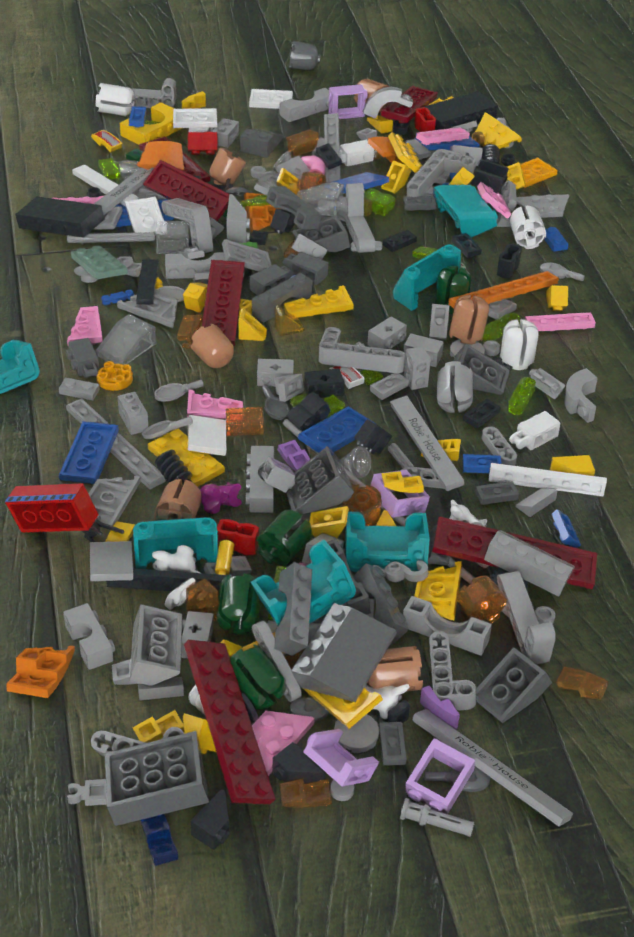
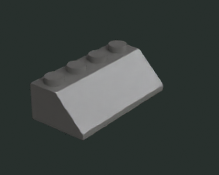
M502 530L497 531L484 560L508 572L519 571L522 579L558 597L575 568L574 565Z
M140 604L133 626L130 682L152 686L179 675L182 614Z

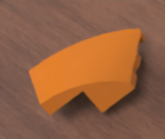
M389 137L368 138V144L391 163L393 161L403 163L398 159Z
M171 141L148 142L144 148L145 151L142 152L140 161L137 163L138 167L150 170L152 167L155 168L157 163L162 160L184 171L182 144Z
M244 194L247 218H250L251 232L268 227L272 222L276 208L266 201L267 195Z
M68 646L67 650L56 651L53 647L25 648L16 657L17 674L7 682V691L49 698L62 680L73 657L75 646Z

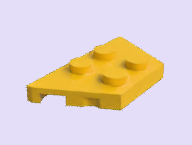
M488 113L484 114L475 131H480L484 134L485 142L482 145L484 147L494 144L501 149L508 147L509 143L516 140L518 142L522 141L520 135Z
M462 561L455 562V567L444 569L441 566L428 571V577L417 582L414 597L431 602L435 611L441 617L449 620L455 619Z

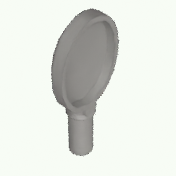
M543 263L540 266L541 273L548 271L559 279L567 277L583 281L585 275L569 271L557 263Z
M163 286L155 290L156 293L175 299L177 302L184 300L183 293L185 290L180 287Z
M198 380L184 385L172 383L161 386L155 391V399L158 401L176 400L183 396L185 392H189V390L203 387V382Z
M190 416L178 421H161L143 430L142 436L144 439L159 438L169 431L193 424V420Z

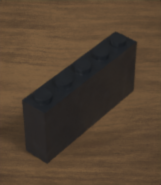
M479 91L424 106L436 118L435 130L449 129L476 121L478 124L485 113L496 118L498 109L497 104Z
M38 196L15 214L18 227L21 229L82 238L104 220L101 205Z

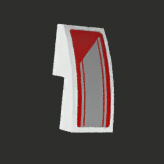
M341 366L329 368H340L344 384L348 389L364 383L365 378L355 368Z

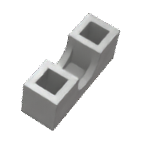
M88 603L64 611L65 627L72 640L85 637V639L79 641L81 656L88 670L112 662L115 646L111 639H107L104 625L98 623L99 619L96 611H92Z

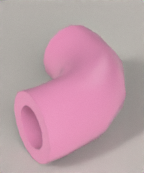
M317 156L302 157L301 159L310 170V177L316 181L322 180L326 170L322 158Z

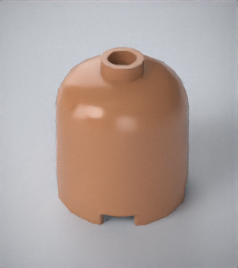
M220 148L209 170L214 183L226 185L227 178H231V184H234L243 170L246 161L240 157H233L232 152Z
M211 324V326L206 328L202 326L191 338L193 340L191 349L207 366L221 368L231 361L234 347L217 325Z

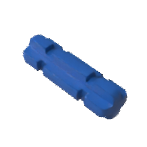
M126 290L125 293L122 291L110 294V296L104 295L101 297V301L106 306L110 305L111 302L115 304L120 300H131L130 297L134 296V292Z

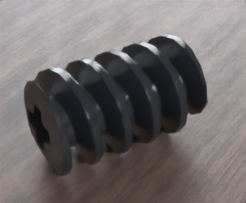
M494 144L486 145L482 149L481 159L500 164L499 148Z
M168 450L156 458L155 465L168 483L176 479H182L183 487L185 480L191 481L192 473L184 466L183 461L176 455L175 450Z

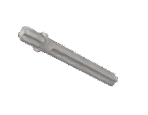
M154 232L88 234L84 238L67 235L68 243H81L82 245L83 243L155 241Z

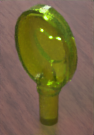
M259 195L252 199L239 201L242 207L269 205L266 201L267 195Z

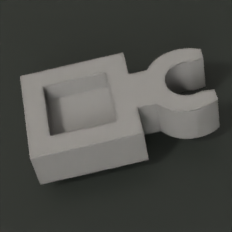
M106 779L85 780V786H80L76 783L68 785L69 793H76L68 795V803L77 804L81 800H85V806L107 805Z

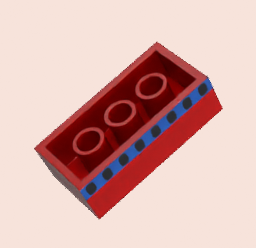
M83 483L16 486L5 501L21 532L89 531L99 515Z

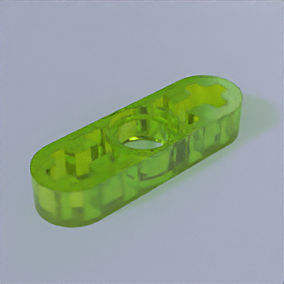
M508 313L487 324L482 339L494 341L503 336L504 328L497 326L505 327L511 320L516 319L520 324V316L516 313Z
M530 377L520 379L508 403V411L511 414L520 415L524 412L535 391L536 381Z

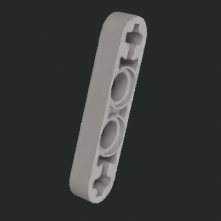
M265 621L252 625V631L259 646L286 679L287 686L284 694L286 699L291 702L300 698L302 693L299 684L293 676L283 653L274 649L275 638Z

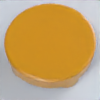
M112 361L105 362L104 367L97 374L99 386L110 391L125 389L133 381L130 365L114 364Z

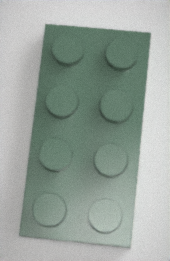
M93 246L90 249L79 248L77 251H71V258L96 279L128 274L127 267L101 246Z

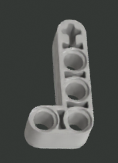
M171 78L164 80L161 90L131 88L135 95V99L132 100L135 107L151 108L160 102L172 108L174 107L176 101V82Z
M436 631L429 638L433 691L440 701L449 699L456 710L472 709L476 705V686L469 680H452L449 637L443 631Z
M171 727L166 730L163 739L181 735L184 732L178 727ZM97 731L91 738L93 749L104 757L105 753L121 750L126 745L133 747L145 744V742L107 731ZM107 741L110 745H112V748L109 745L103 744L102 746H100V744L105 743Z

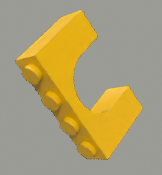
M160 102L151 107V120L158 124H144V127L129 126L128 118L120 122V136L139 145L164 136L167 137L182 128H173L174 108Z

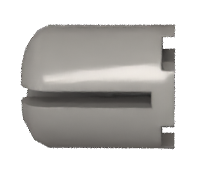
M458 361L445 363V366L438 371L437 376L438 404L441 409L448 413H455V396L456 400H458L459 413L467 410L473 402L472 369L461 365V362Z

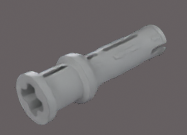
M408 798L404 801L400 816L402 820L407 818L417 821L421 826L431 824L467 835L468 837H471L474 826L473 821L432 810L428 804L424 806L410 802Z

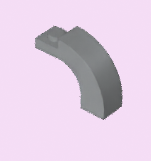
M382 88L368 98L363 108V114L376 118L380 108L388 102H397L411 108L413 99L407 94L401 95V88Z
M586 368L574 373L568 379L564 404L570 414L578 413L580 417L589 423L594 421L596 406L585 395L595 392L597 377Z

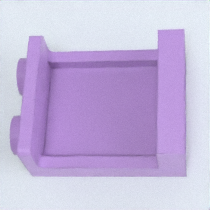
M340 729L316 732L308 738L304 753L342 787L369 781L379 764V761L373 756L356 759L338 742L343 734V731Z

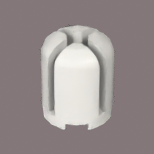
M100 83V92L96 94V107H99L97 112L121 116L129 115L132 106H134V101H132L135 99L133 90L129 87Z
M525 206V213L528 218L525 219L522 207L514 210L510 217V225L516 243L525 247V249L536 248L543 241L544 237L546 238V230L539 211L535 207Z
M516 319L511 320L504 327L500 358H502V363L505 362L513 366V370L528 369V366L534 363L539 336L538 329L534 323L521 319L519 324V321Z

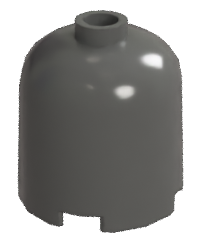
M292 41L289 68L314 69L316 64L320 62L321 56L318 55L317 47L312 44Z

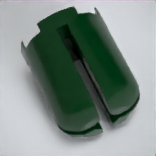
M452 265L444 267L439 272L435 304L448 305L450 298L470 293L471 275L467 269L460 267L458 273V266ZM449 306V314H453L454 308Z
M285 510L281 512L257 537L256 541L258 540L260 547L258 552L269 564L275 562L283 564L282 567L288 565L310 540L312 528L307 519L287 538L284 537L303 516L298 511Z
M244 573L243 576L231 577V574H229L220 583L216 620L224 631L228 630L229 633L234 635L247 634L252 631V625L259 622L261 600L251 584V581L256 579L254 576Z
M254 645L255 648L246 651L238 650L229 660L235 672L240 690L248 697L255 709L263 710L277 703L271 693L276 698L281 699L285 694L287 685L286 679L260 646Z

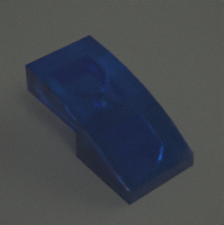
M161 814L142 819V829L154 866L178 860V852L171 837L170 827L165 815Z

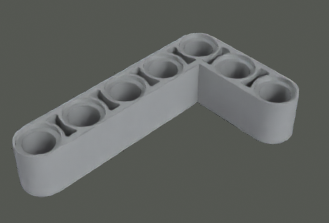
M445 149L436 150L407 183V197L423 196L444 171L458 173L464 167L473 174L475 159Z
M363 183L346 184V226L358 253L375 252V239L364 218Z
M180 198L162 201V210L165 215L189 222L192 247H198V250H203L204 253L212 252L213 241L207 207Z
M335 327L325 330L319 344V362L321 364L389 373H402L404 371V352L340 343L341 330Z
M519 571L497 575L498 587L522 654L536 665L549 662L555 643V631L552 623H538Z

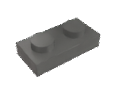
M434 196L403 197L405 210L429 211L436 209Z
M513 481L476 486L475 490L481 505L518 500L519 497Z
M380 722L379 735L383 765H406L407 758L402 722Z

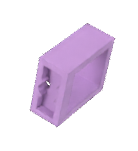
M362 84L329 87L328 113H339V119L364 117L363 108L366 104L367 90L364 89ZM358 94L357 107L338 109V96Z
M401 470L403 478L412 477L407 470ZM381 473L373 475L370 491L392 518L412 513H425L430 498L425 491L422 493H405L408 498L397 500L392 493L394 490L384 487Z
M434 738L407 780L406 793L412 800L422 801L428 804L432 810L448 814L473 773L475 760ZM432 757L461 772L446 798L417 783Z

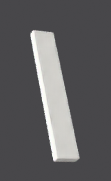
M86 165L72 169L73 175L91 186L99 188L104 194L109 193L118 186V184ZM132 193L120 203L125 206V201L137 200L138 196Z
M491 463L489 482L504 483L513 481L514 485L556 489L558 491L604 496L607 478L496 463Z

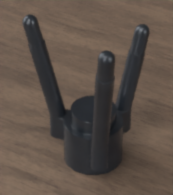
M99 520L94 521L89 531H82L85 533L84 537L89 542H95L92 538L93 536L103 535L100 527L121 534L124 533V530L102 523Z

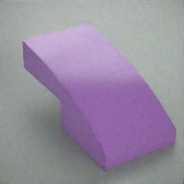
M296 440L278 445L277 450L295 472L311 460L305 449H300Z
M430 685L422 688L420 703L424 709L432 712L455 730L458 729L460 714L449 699L440 701Z

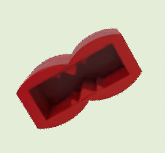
M426 107L415 109L414 126L419 132L435 131L436 118L430 114V110Z
M188 132V152L192 155H200L202 152H205L206 155H214L218 152L217 132Z
M221 519L217 526L218 548L220 541L228 540L234 543L233 551L244 555L256 554L259 546L258 540L256 541L259 536L258 526L249 523L239 524L229 519Z

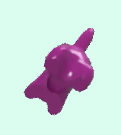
M227 482L226 486H217L215 484L203 486L200 492L204 510L207 513L216 514L220 511L221 505L240 506L242 501L237 498L241 485L239 483L230 484V482Z

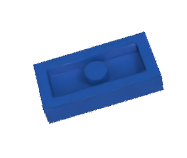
M132 106L129 126L144 127L147 107Z
M556 227L545 229L546 238L544 237V240L553 252L568 249L567 241Z
M463 454V472L490 473L491 463L501 464V456Z
M558 509L552 513L553 524L560 533L559 538L561 542L566 546L578 548L581 544L569 517Z

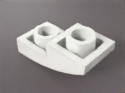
M190 578L174 589L167 596L165 606L169 610L176 606H181L185 600L194 594L196 580Z

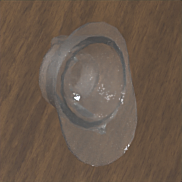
M114 161V164L119 166L120 175L124 180L141 168L137 166L138 162Z

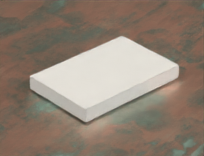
M252 89L249 107L279 109L280 102L293 98V91Z
M216 108L173 109V128H217Z
M156 197L125 201L134 233L154 232L155 236L167 234V228Z
M189 415L193 420V424L188 425V451L225 456L226 420Z

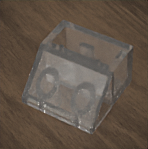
M156 221L157 254H179V252L184 251V248L189 247V222Z

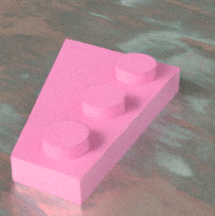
M98 306L80 308L75 326L72 327L71 335L67 339V344L70 341L89 338L91 344L103 342Z
M189 390L187 417L195 415L215 419H243V401L225 397L219 399L212 398L211 394L204 393L199 395L195 394V391Z

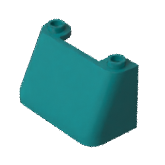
M438 185L434 187L439 211H447L455 221L456 228H460L461 234L467 233L470 237H474L497 226L496 219H498L496 211H492L477 193L474 186Z
M448 244L407 267L393 288V298L411 311L418 308L417 293L437 282L438 274L444 267L458 266L459 273L461 250Z
M11 340L1 346L0 394L33 381L39 376L40 371L31 343Z
M348 512L345 526L346 561L351 571L358 572L366 563L371 566L377 565L384 569L391 562H399L413 572L420 571L417 569L418 560L424 561L428 565L430 537L426 513L410 514L406 518L405 526H365L366 522L363 514L360 512Z
M211 518L140 522L133 528L136 569H146L150 562L152 564L155 563L156 559L152 556L153 552L166 551L174 554L178 546L186 545L193 549L197 560L203 558L207 563H216L218 554L217 524Z
M325 540L320 541L310 549L309 558L312 563L305 566L312 569L309 624L327 614L333 604L342 605L352 599L356 592L355 585L345 563ZM260 576L251 581V584L272 619L279 626L286 612L287 596L279 591V582L275 583L271 576Z

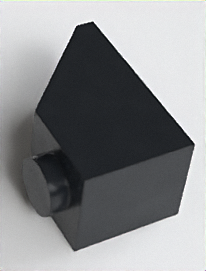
M276 208L270 227L275 228L274 232L283 234V232L289 233L295 225V215L286 210Z
M294 742L273 757L272 772L278 780H283L288 786H323L325 784L326 772Z
M222 789L191 820V835L212 850L219 844H223L230 834L226 794Z

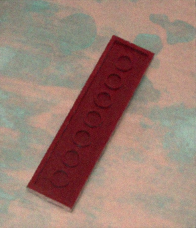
M439 516L432 552L498 567L484 560L489 544L499 530ZM506 532L574 565L575 568L567 584L593 589L595 585L597 553Z
M188 639L184 647L231 802L271 804L275 800V796L235 672L229 660L230 657L224 643Z

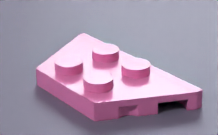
M480 182L477 188L482 199L487 204L490 203L497 212L508 219L511 212L500 193L496 194L492 188Z
M265 711L252 725L268 776L272 772L273 757L292 742L297 744L314 725L313 717Z

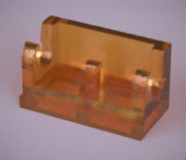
M309 129L286 137L289 152L293 151L294 155L298 156L313 151L317 147L319 140L318 132Z
M202 314L183 316L177 339L181 341L187 340L189 343H183L181 347L191 348L193 343L192 336L202 327Z
M263 407L226 408L227 436L264 434Z
M206 579L186 588L187 613L188 611L212 613L214 621H217L218 591Z

